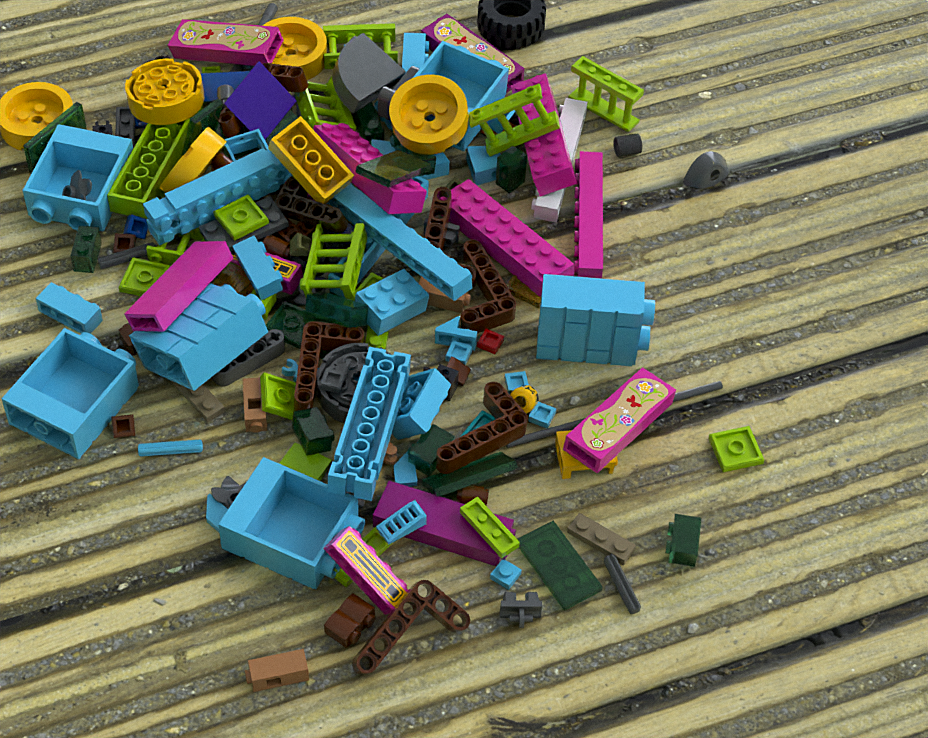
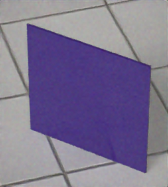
M258 61L224 102V105L250 131L259 129L263 138L266 139L295 104L296 100L264 65Z

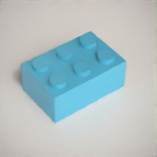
M402 269L357 292L353 309L379 336L426 311L429 294L405 269Z
M436 368L408 377L392 431V435L397 440L425 434L431 428V423L439 413V407L447 397V392L451 386Z

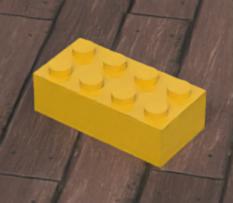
M301 116L274 136L269 143L268 149L317 202L326 204L347 187L354 177V174Z

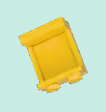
M572 430L556 432L555 447L562 479L571 478L572 471L590 469L563 450L566 435ZM617 456L604 467L608 469L609 474H613L614 466L618 464Z

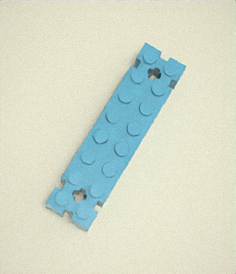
M262 148L165 193V197L160 200L156 197L143 203L144 212L148 218L146 220L148 230L159 245L170 242L178 233L180 235L189 233L199 226L215 220L213 211L247 194L253 201L277 191L280 185L284 184L293 175L269 149L265 151Z
M369 347L365 365H363L336 448L334 462L332 461L328 473L327 492L344 496L346 492L354 493V498L372 501L376 480L378 481L404 394L405 384H407L409 377L410 354L394 351V355L386 354L384 349Z

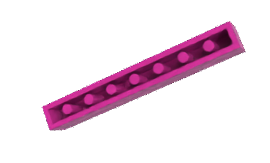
M580 151L579 159H575V170H578V173H575L578 187H575L574 199H578V201H575L574 213H578V216H575L574 228H578V231L575 230L574 242H578V245L574 246V257H578V261H574V272L577 273V277L602 279L603 152Z

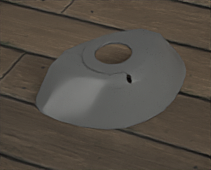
M713 151L701 154L688 169L683 181L684 184L695 188H707L719 183L729 173L725 158ZM714 170H719L718 178L712 181L710 179L711 173Z

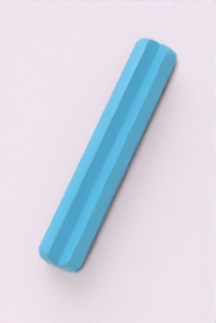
M200 439L138 444L139 456L203 451V442Z

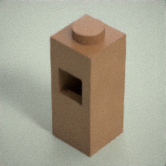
M421 276L419 285L429 294L427 305L462 313L464 307L469 306L471 295L468 292L453 301Z
M260 377L244 378L243 399L246 432L257 433L267 431V415L265 411H262Z
M304 649L248 660L249 669L245 670L247 684L252 683L253 692L309 681V671Z

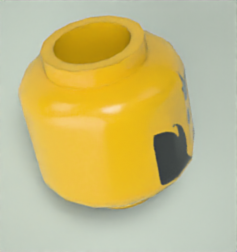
M529 385L519 386L510 394L526 414L530 413L539 402L537 391Z

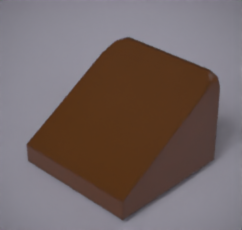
M115 233L113 253L134 248L137 237L131 234Z
M451 356L446 367L459 371L458 385L464 386L471 369Z
M133 414L111 417L114 438L135 436Z

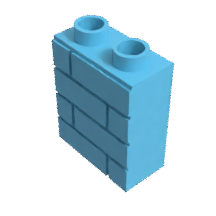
M442 41L414 77L440 75L454 81L464 92L468 112H471L505 98L509 68L504 67L496 60H487L473 54L465 47L454 46ZM431 114L424 119L426 121H433L435 117ZM469 122L468 129L462 140L457 145H452V147L464 152L480 131V125L471 128Z
M58 124L23 188L28 215L39 223L48 224L51 221L65 223L79 232H85L88 229L104 231L112 216L111 214H113V212H110L107 194L133 150L132 139ZM77 170L81 171L82 179H90L92 182V189L89 195L86 196V200L62 196L64 187L70 185L71 177Z
M544 274L536 359H561V361L572 362L586 361V363H610V365L621 366L635 365L637 351L649 350L650 326H642V324L653 325L655 314V300L644 299L645 282Z
M209 283L164 332L134 331L129 337L145 369L195 391L268 333L262 315L266 313V309L262 301L254 294L250 293L245 297L238 294L228 284H223L219 287Z
M64 328L2 397L8 423L80 459L92 442L106 428L108 422H111V417L116 416L123 407V404L125 405L136 392L139 386L136 360L123 349H117L114 352L103 347L100 341L88 332H82L78 335Z
M263 457L219 522L218 527L222 549L240 557H245V559L265 568L267 567L269 570L287 578H292V580L312 589H317L324 576L333 579L337 573L333 569L336 568L339 572L341 568L323 548L340 530L348 526L356 529L361 535L365 519L358 515V498H354V495L347 492L345 496L327 492L328 484Z

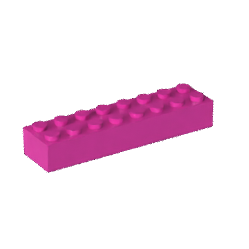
M546 73L511 85L512 93L515 94L530 86L540 84L542 90V99L540 101L547 113L556 111L559 118V129L524 143L532 178L540 196L577 184L554 94ZM533 103L522 107L529 120L540 117Z
M328 123L314 125L313 130L354 174L351 182L388 214L422 213L427 191L420 186V183L414 181L409 174L403 172L398 165L392 163L388 157L381 154L377 148L370 145L369 141L359 136V133L353 131L345 123H339L338 125Z
M468 179L450 190L452 194V207L449 222L459 225V230L469 239L479 241L487 254L539 297L542 295L544 274L574 276L573 262L471 180ZM447 197L439 198V200L445 201L448 199Z

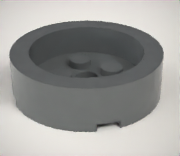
M351 343L332 350L324 357L320 368L317 370L319 403L330 417L344 424L358 381L353 379L360 376L363 365H365V359L370 347L368 343ZM346 359H351L352 364L341 393L321 390L319 384L325 369L332 365L342 364Z

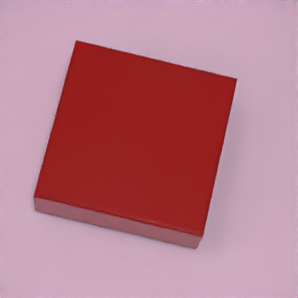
M485 329L477 342V347L495 355L504 341V336Z

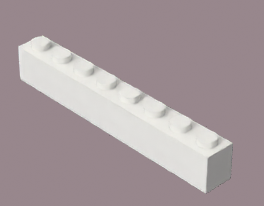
M566 98L564 105H560L559 116L573 165L586 117L588 102ZM536 188L535 196H537V199L533 198L531 210H534V218L557 223L566 188L543 196L539 195Z

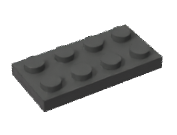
M269 196L255 202L268 218L269 224L235 241L217 219L199 226V232L205 241H226L230 252L234 251L233 245L247 238L255 236L259 240L289 227V224L276 203Z

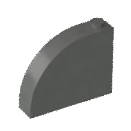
M362 33L357 37H352L341 50L333 68L332 79L338 97L354 114L376 100L383 87L386 86L393 89L405 75L406 71Z

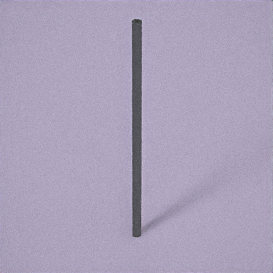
M717 381L677 392L673 402L722 389V382ZM585 418L526 434L522 438L506 445V448L554 436L558 431L573 430Z

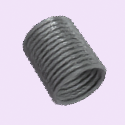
M638 133L614 137L613 146L617 157L642 152V139Z

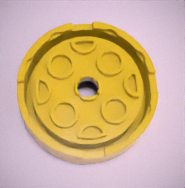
M281 17L262 25L278 27L284 40L272 64L301 67L307 80L315 77L324 69V53H327V40L324 31L316 23L300 17Z
M158 59L147 62L131 72L132 76L129 80L126 79L125 82L129 109L137 119L145 123L169 125L182 122L195 115L204 103L205 97L201 74L194 65L186 61L179 63L174 62V59Z
M440 75L414 77L403 83L396 90L390 102L389 114L393 132L405 148L415 153L431 155L445 152V149L454 144L457 145L468 129L469 112L465 94L454 81ZM433 114L435 117L433 121H426L424 119Z
M46 82L26 83L9 90L0 99V133L4 141L17 150L30 149L33 152H43L58 124L70 127L76 126L72 99L63 88ZM36 119V121H42V122H40V123L37 124V123L34 122V120Z
M207 127L176 163L160 185V189L167 193L200 178L211 165L212 159L224 148L227 141L210 127Z

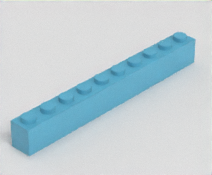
M351 183L326 203L340 209L345 218L352 224L364 223L369 237L453 301L473 288L472 275L468 269L461 267L453 258L445 255L440 248L434 247L426 238L418 235L413 228L406 226L401 219L385 212Z

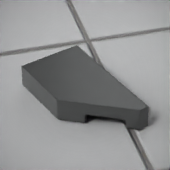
M346 359L344 363L337 366L332 365L326 368L319 384L320 389L340 394L352 364L351 359Z

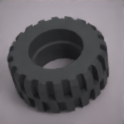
M479 0L477 27L484 39L487 38L490 44L494 43L499 48L502 46L505 49H520L523 46H530L531 43L534 44L543 35L546 19V4L544 0ZM504 15H516L519 17H506Z

